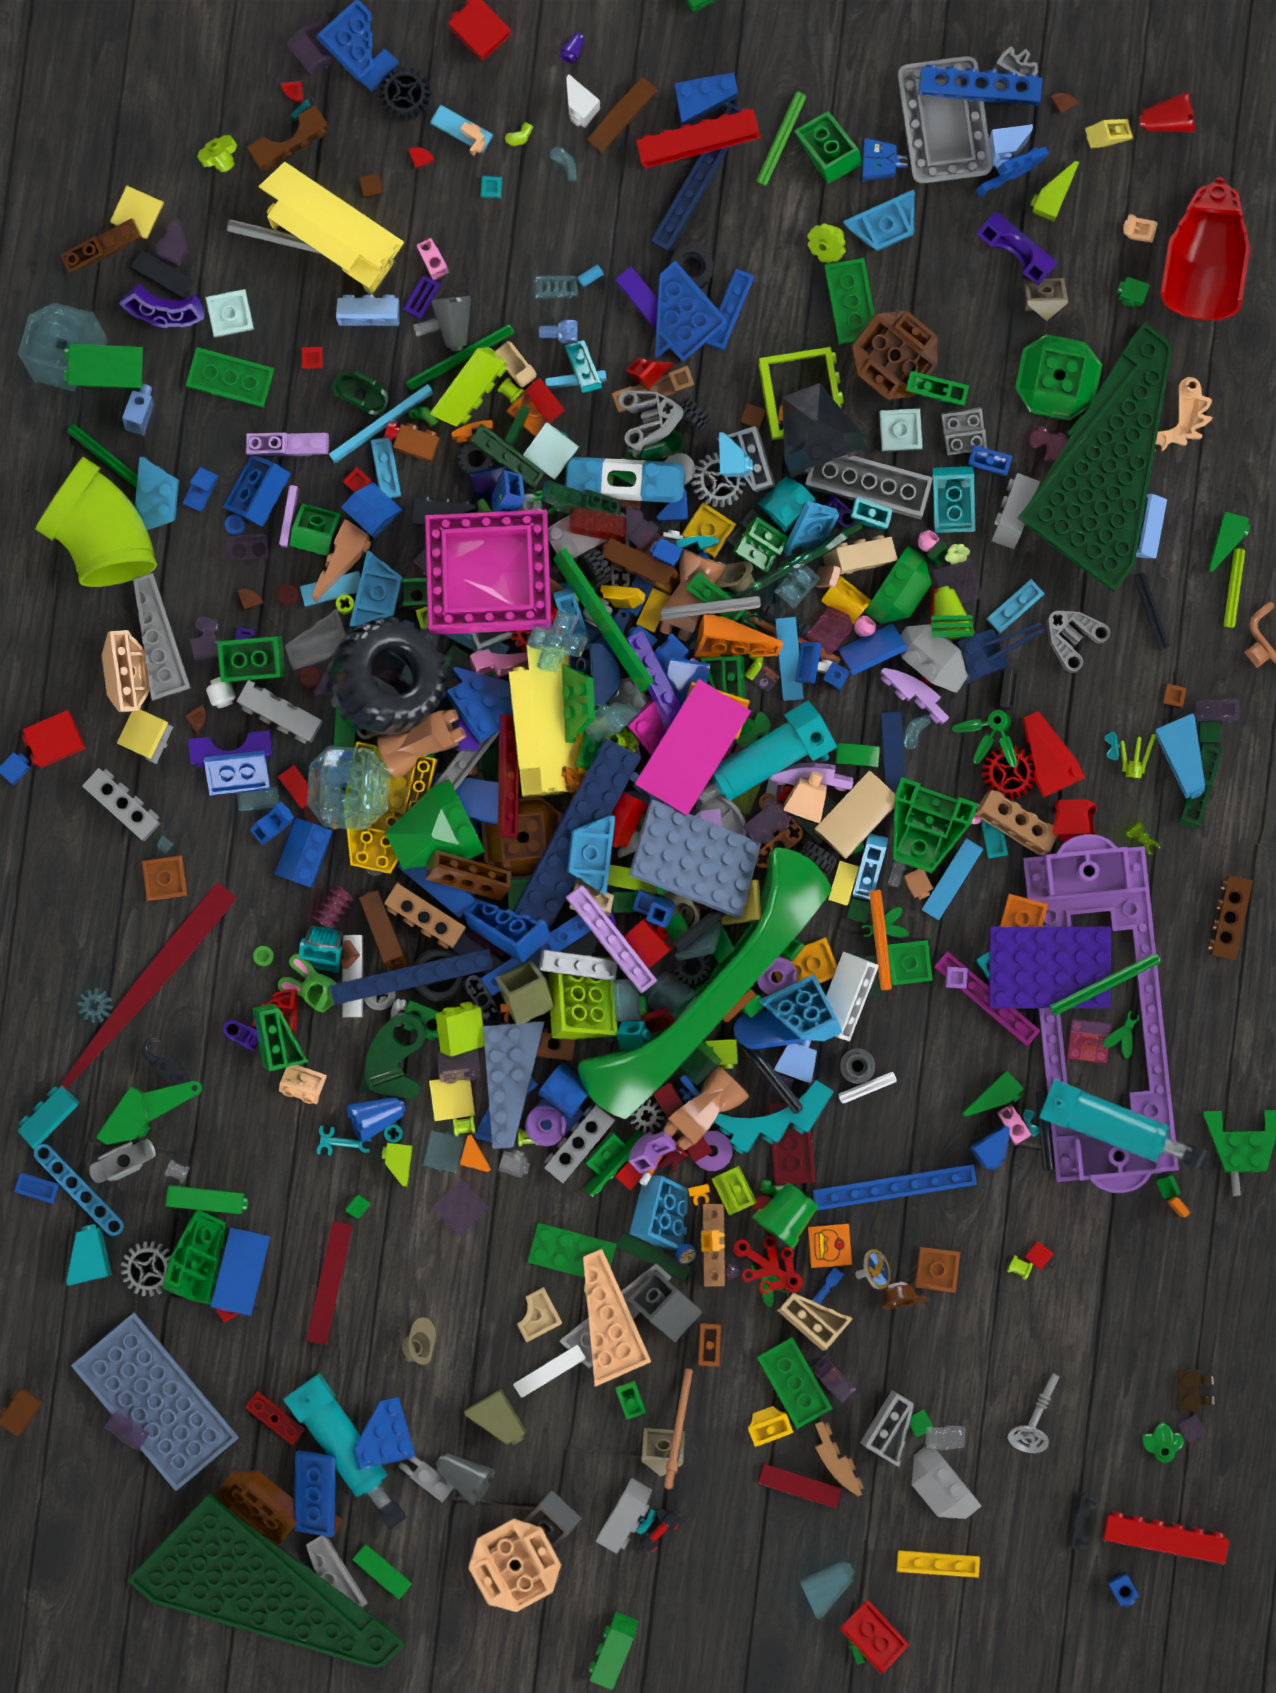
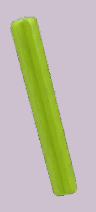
M1236 548L1233 553L1224 618V627L1234 628L1245 557V550Z

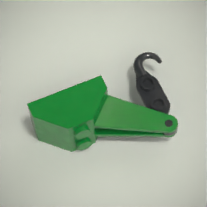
M152 1037L147 1039L142 1045V1054L150 1062L157 1074L175 1086L147 1093L142 1092L137 1087H130L96 1137L106 1145L135 1140L140 1137L144 1138L151 1128L148 1125L152 1120L199 1095L203 1090L202 1084L198 1081H191L188 1072L166 1057L156 1056L149 1052L148 1047L151 1043H161V1040Z

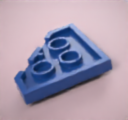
M355 0L316 36L357 81L373 68L371 12L359 0Z
M399 1397L380 1401L377 1403L373 1415L362 1431L358 1443L355 1444L352 1450L358 1470L415 1457Z

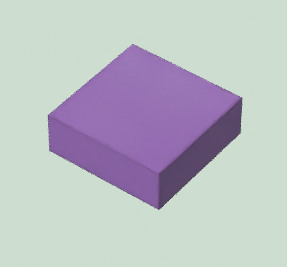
M947 967L946 987L966 989L968 968Z

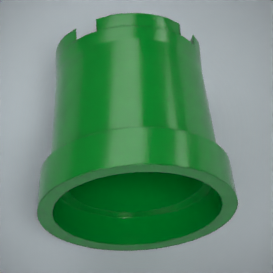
M786 1183L763 1209H759L752 1218L779 1241L794 1250L800 1241L798 1239L819 1207L796 1187Z

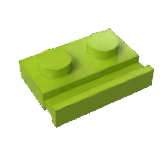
M740 1166L712 1178L729 1216L757 1203Z

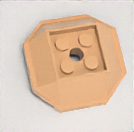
M512 1519L477 1539L469 1569L489 1605L517 1612L553 1592L561 1563L541 1527ZM514 1559L519 1560L521 1567L518 1570H513L509 1565L510 1561Z

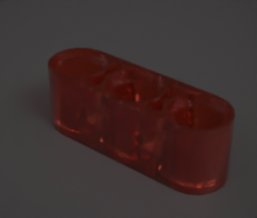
M583 508L570 510L569 531L571 533L604 540L612 538L618 542L625 540L627 519L625 517Z

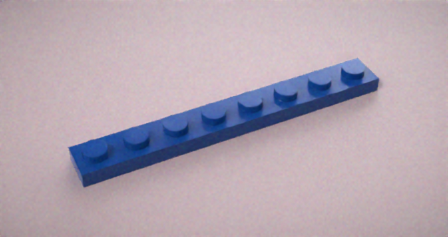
M974 1164L817 1189L813 1190L815 1204L819 1207L817 1210L972 1186L977 1185Z

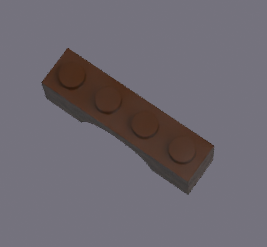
M316 105L298 115L299 127L291 139L285 142H273L266 137H262L247 147L261 172L274 168L279 160L290 158L295 150L299 148L302 150L310 145L311 140L315 138L320 139L327 134L329 126Z

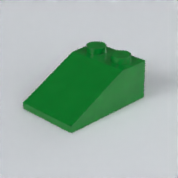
M829 111L794 131L816 169L828 184L862 164L859 149Z

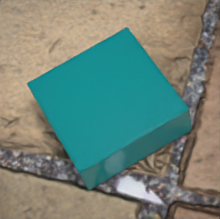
M482 176L481 197L501 199L502 177Z

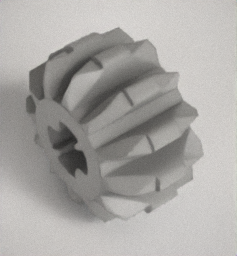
M647 1099V1106H644L642 1103L641 1108L636 1109L638 1112H633L630 1115L637 1117V1119L630 1121L631 1124L639 1122L635 1127L636 1130H639L641 1125L644 1126L643 1133H646L647 1126L650 1127L651 1132H654L652 1124L660 1128L661 1125L656 1122V1119L664 1120L663 1116H657V1113L663 1111L662 1108L655 1111L654 1108L658 1103L655 1102L650 1107V1099ZM644 1110H648V1113L651 1111L653 1115L650 1117L651 1121L645 1122V1120L641 1119Z

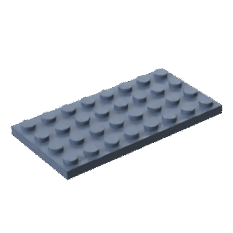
M135 1312L71 1365L175 1491L239 1438Z

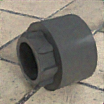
M864 1049L849 1050L840 1060V1072L851 1083H864L874 1074V1058ZM855 1060H859L863 1064V1069L860 1072H855L852 1069V1063Z

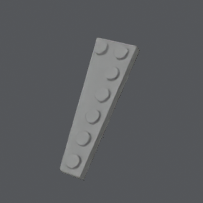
M151 573L133 579L152 701L191 689L154 574Z
M657 1263L621 1291L633 1319L640 1311L629 1299L648 1277L657 1270L667 1280L671 1278ZM588 1317L559 1342L568 1350L578 1345L586 1357L582 1362L590 1369L593 1365Z

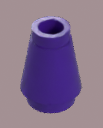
M574 33L561 48L560 58L569 64L577 61L585 37L579 33Z

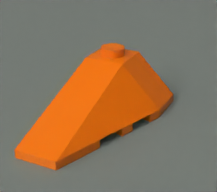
M704 614L699 624L695 657L713 658L721 657V655L740 656L743 654H751L753 657L778 656L783 646V641L728 618Z

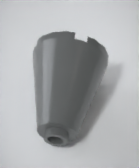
M471 296L431 300L446 347H451V351L463 350V346L467 345Z
M451 1454L442 1455L436 1463V1466H438L437 1471L472 1505H475V1501L478 1503L490 1486L488 1483L489 1477L494 1478L495 1470L491 1467Z

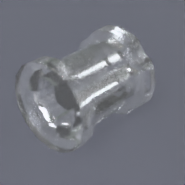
M171 1159L164 1176H171L180 1180V1183L183 1184L190 1167L181 1166Z

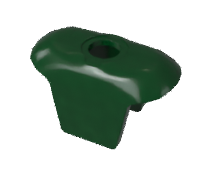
M357 371L353 373L342 372L334 380L332 391L338 398L372 415H379L385 410L388 404V395L375 380ZM356 390H365L366 398L363 400L355 398Z
M672 430L668 436L655 444L643 447L642 451H636L627 444L626 456L628 460H660L683 450V440L677 431ZM639 437L635 439L634 444L639 441Z

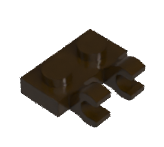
M1177 1370L1179 1412L1200 1411V1405H1214L1213 1396H1199V1384H1214L1212 1375L1199 1376L1198 1370Z

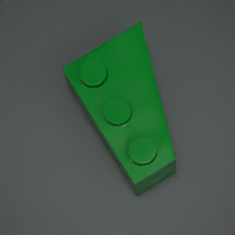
M743 657L701 658L702 663L710 664L708 680L714 689L746 699Z
M268 1004L253 1008L261 1059L265 1069L273 1071L308 1062L277 1006Z

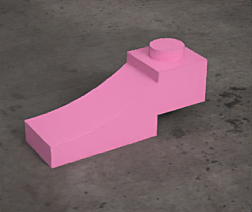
M489 649L484 651L478 650L470 655L469 666L472 672L483 675L494 672L496 678L509 675V672H513V668H529L528 653L496 654L491 653Z

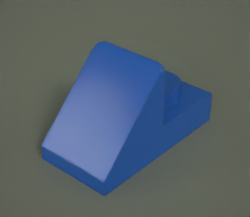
M200 467L190 481L191 487L183 504L202 512L219 476Z

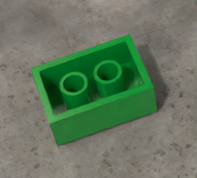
M282 636L217 642L221 682L286 677Z

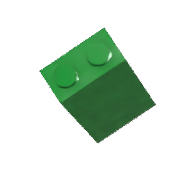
M68 344V348H64V361H67V369L63 370V381H67V386L142 388L143 347Z

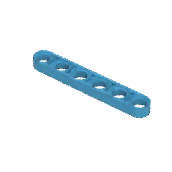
M41 1144L35 1148L34 1157L106 1233L115 1236L123 1231L124 1225L122 1220L51 1146ZM42 1147L49 1150V1156L46 1159H41L38 1156V1151ZM55 1162H60L63 1165V1171L60 1174H56L52 1170ZM71 1176L77 1179L78 1183L75 1188H69L66 1184L67 1179ZM84 1191H88L91 1194L92 1198L88 1203H84L80 1199L81 1193ZM97 1206L105 1208L106 1213L102 1218L97 1217L94 1213ZM113 1220L117 1221L120 1225L117 1232L109 1230L108 1225Z

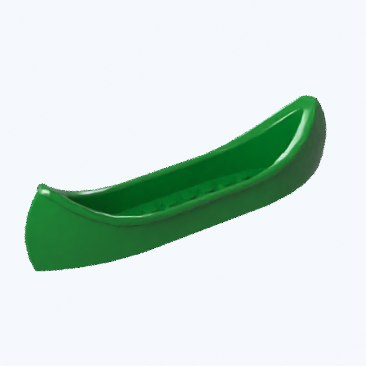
M774 848L771 850L764 887L760 896L762 917L760 921L749 922L733 944L737 955L721 965L717 962L711 969L712 975L709 974L708 976L710 979L708 981L705 980L703 985L698 984L671 1013L676 1022L668 1029L650 1034V1040L646 1045L637 1050L620 1049L598 1057L583 1059L579 1063L578 1071L582 1084L598 1106L615 1116L624 1119L629 1117L685 1061L778 958L832 891L827 878L813 861L789 849Z

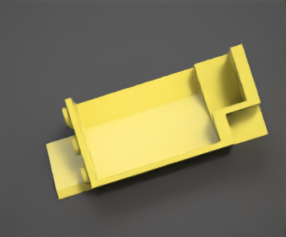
M284 162L259 185L260 189L278 200L267 211L269 214L267 217L272 229L277 230L280 225L341 266L345 273L363 284L365 291L372 295L394 264L393 258L404 244V241Z
M568 645L527 646L529 670H526L525 667L513 668V672H509L523 798L577 791L582 781V775H578V766L575 765L578 754V734L575 736L576 741L574 743L565 742L562 665H569Z

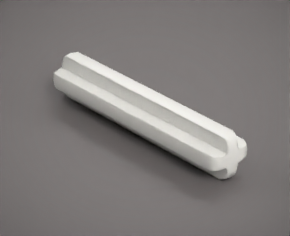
M890 1072L841 1092L838 1096L841 1103H846L895 1083L897 1080L895 1074Z

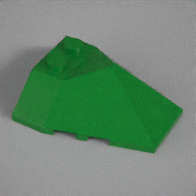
M901 777L895 793L893 860L932 873L971 825L978 803L961 797L955 799L921 787V783Z
M449 779L431 787L385 832L402 869L426 866L435 850L466 859H471L485 852Z
M200 1210L195 1211L168 1262L162 1284L163 1289L191 1301L208 1305L212 1304L222 1264L221 1248H225V1222Z

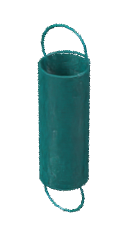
M305 100L291 113V116L297 120L298 115L311 106L310 103Z

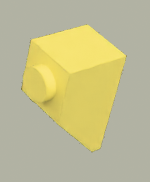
M1128 119L1103 120L1085 128L1087 140L1091 148L1105 147L1133 139Z

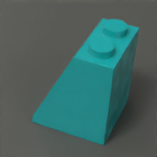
M785 477L757 505L786 533L797 522L806 501L815 503L816 499L802 484Z
M95 1224L81 1227L82 1232L76 1233L66 1281L67 1286L112 1275L102 1227L96 1228Z

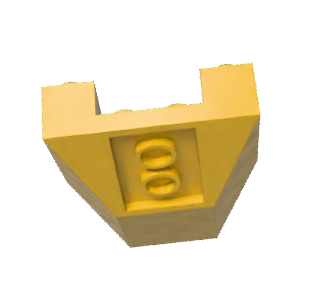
M356 742L344 798L350 865L391 874L398 859L385 832L431 788L438 759L420 755L409 773L402 777H394L388 771L378 746Z

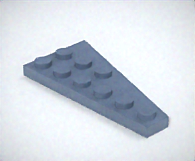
M544 1022L524 1023L518 1026L517 1024L483 1026L493 1149L514 1147Z

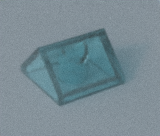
M667 970L656 977L657 981L647 989L645 997L647 998V1006L653 1011L666 1008L677 1021L699 994Z
M630 979L612 980L616 1021L641 1020L638 989Z

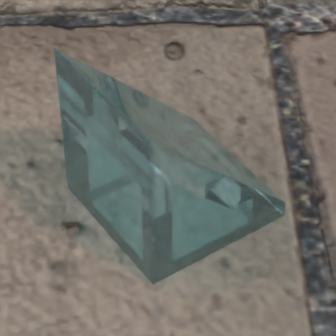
M162 836L156 846L166 854L174 844L165 836Z

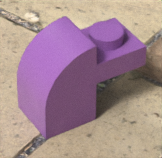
M650 1131L639 1138L634 1144L628 1161L641 1174L656 1168L659 1156L676 1150L677 1143L666 1131L655 1135Z

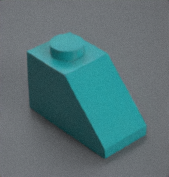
M855 497L850 517L856 522L859 521L863 526L880 531L888 529L893 509Z

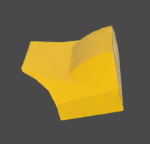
M601 585L600 589L603 598H607L616 608L634 609L644 603L646 595L638 588Z
M774 1406L753 1413L751 1424L748 1426L755 1447L793 1433L787 1414L780 1412Z

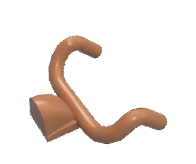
M1268 602L1259 609L1250 621V631L1257 643L1244 653L1256 668L1269 658L1276 664V651L1258 629L1259 620L1274 608L1272 602Z

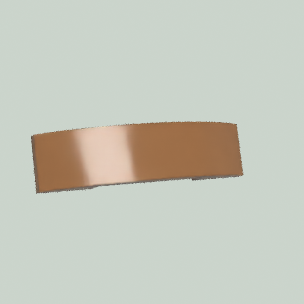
M688 366L662 376L648 391L657 392L668 397L694 386ZM637 385L612 393L618 412L627 411L619 403V397L623 392L647 390L641 385ZM634 398L629 401V405L633 403Z

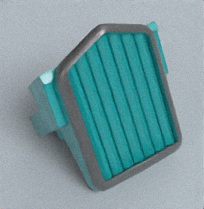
M311 926L305 939L303 938L300 943L299 958L308 960L315 969L339 973L343 933L327 927Z

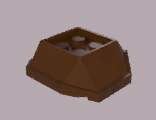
M907 310L874 314L851 345L856 375L886 400L914 396L915 393L905 391L910 371L930 375L938 365L937 335ZM892 350H895L897 354L895 360L890 359V352Z
M540 796L518 798V835L525 832L529 835V840L526 843H520L517 838L497 837L498 824L481 822L485 863L511 871V880L530 879L562 819V814Z
M258 1470L240 1473L233 1471L216 1492L218 1501L275 1544H280L297 1524L294 1520L293 1499Z

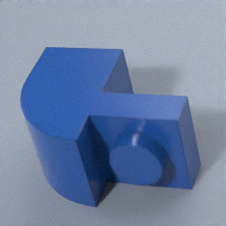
M280 802L269 814L257 821L250 831L263 846L283 831L292 822L291 820L294 816L289 808Z
M641 889L638 892L633 910L647 915V921L665 928L670 923L675 903L663 895L659 897Z

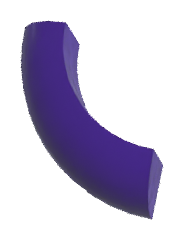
M138 284L119 302L135 318L152 323L151 325L157 327L180 326L181 328L204 319L202 304L195 294L182 300H165L150 294Z

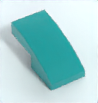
M694 536L677 540L674 544L683 549L695 544L699 552L717 545L719 540L710 536Z

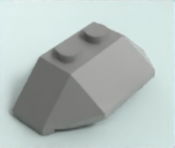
M930 624L907 626L900 635L908 649L900 653L902 659L931 683L957 693L968 678L961 650L946 637L932 638V626Z
M930 1442L914 1454L912 1486L938 1517L966 1519L981 1507L980 1503Z

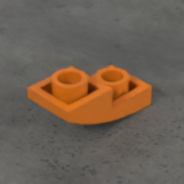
M492 420L479 421L462 426L452 432V439L456 440L457 443H467L468 439L473 435V431H476L480 424L493 431Z

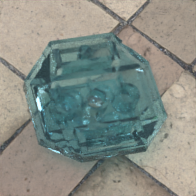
M53 303L28 316L18 355L34 381L74 391L79 386H67V381H63V370L67 369V361H64V349H58L57 344L65 340L67 341L65 348H68V344L105 345L107 336L94 313Z
M328 746L310 763L307 805L323 827L366 830L388 811L391 773L371 749ZM344 783H347L350 786V792L348 794L342 790V785Z

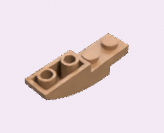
M822 1420L816 1422L815 1426L822 1442L815 1445L824 1464L844 1487L857 1496L862 1495L860 1490L863 1489L860 1478H855L852 1472L856 1469L852 1459H847L846 1455L837 1457L840 1451L836 1442L832 1443L829 1438L832 1432L828 1423L824 1424Z

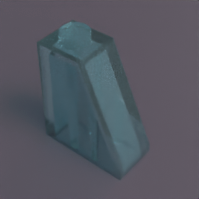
M842 1560L799 1580L817 1620L825 1615L852 1583L853 1578L851 1575L855 1573L850 1563L846 1564Z

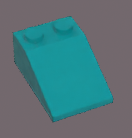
M973 466L932 468L935 533L975 532Z

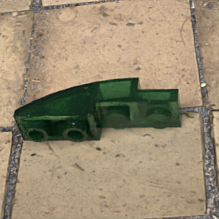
M549 480L544 482L542 501L555 505L557 511L586 518L620 519L621 500L588 489L581 492Z

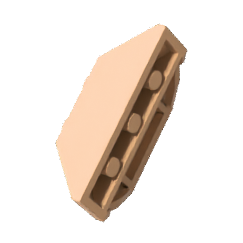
M128 630L110 631L107 634L102 652L107 696L118 712L138 711L150 692L145 651Z

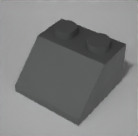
M551 1491L530 1512L523 1522L541 1527L554 1549L582 1518Z

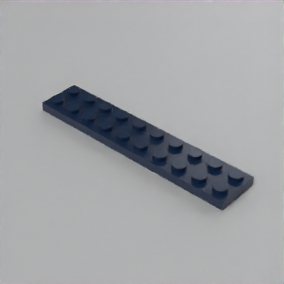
M604 738L513 909L514 914L519 916L527 915L535 921H545L549 931L577 879L576 876L567 871L572 830L611 815L641 758L640 755Z

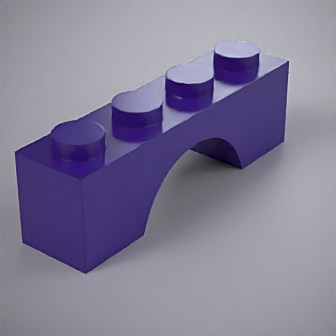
M997 211L977 233L991 247H1003L1016 255L1022 264L1023 274L1037 286L1057 265L1053 258Z
M269 730L248 733L245 743L233 751H223L216 748L209 737L188 739L190 762L192 765H196V768L205 767L204 757L263 750L265 751L266 760H269L268 757L273 756L271 732Z

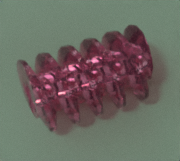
M336 884L334 885L337 890H329L333 896H325L328 904H320L324 910H316L319 917L312 916L314 920L323 926L334 929L336 925L333 921L340 922L337 914H345L342 907H350L346 901H354L351 894Z

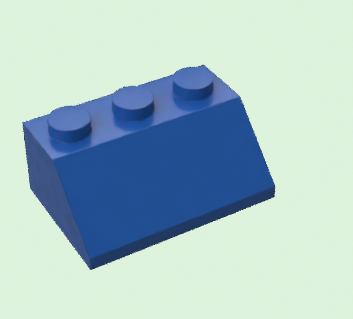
M251 455L223 507L263 527L291 473L273 462Z
M295 818L274 875L313 888L334 832L314 823Z
M1002 1125L969 1147L983 1168L994 1170L1003 1163L1001 1160L1005 1158L1010 1134V1127L1008 1125Z

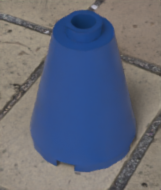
M397 1097L347 1105L348 1117L352 1119L351 1126L361 1143L366 1142L403 1117V1112L406 1111L403 1101L398 1100Z

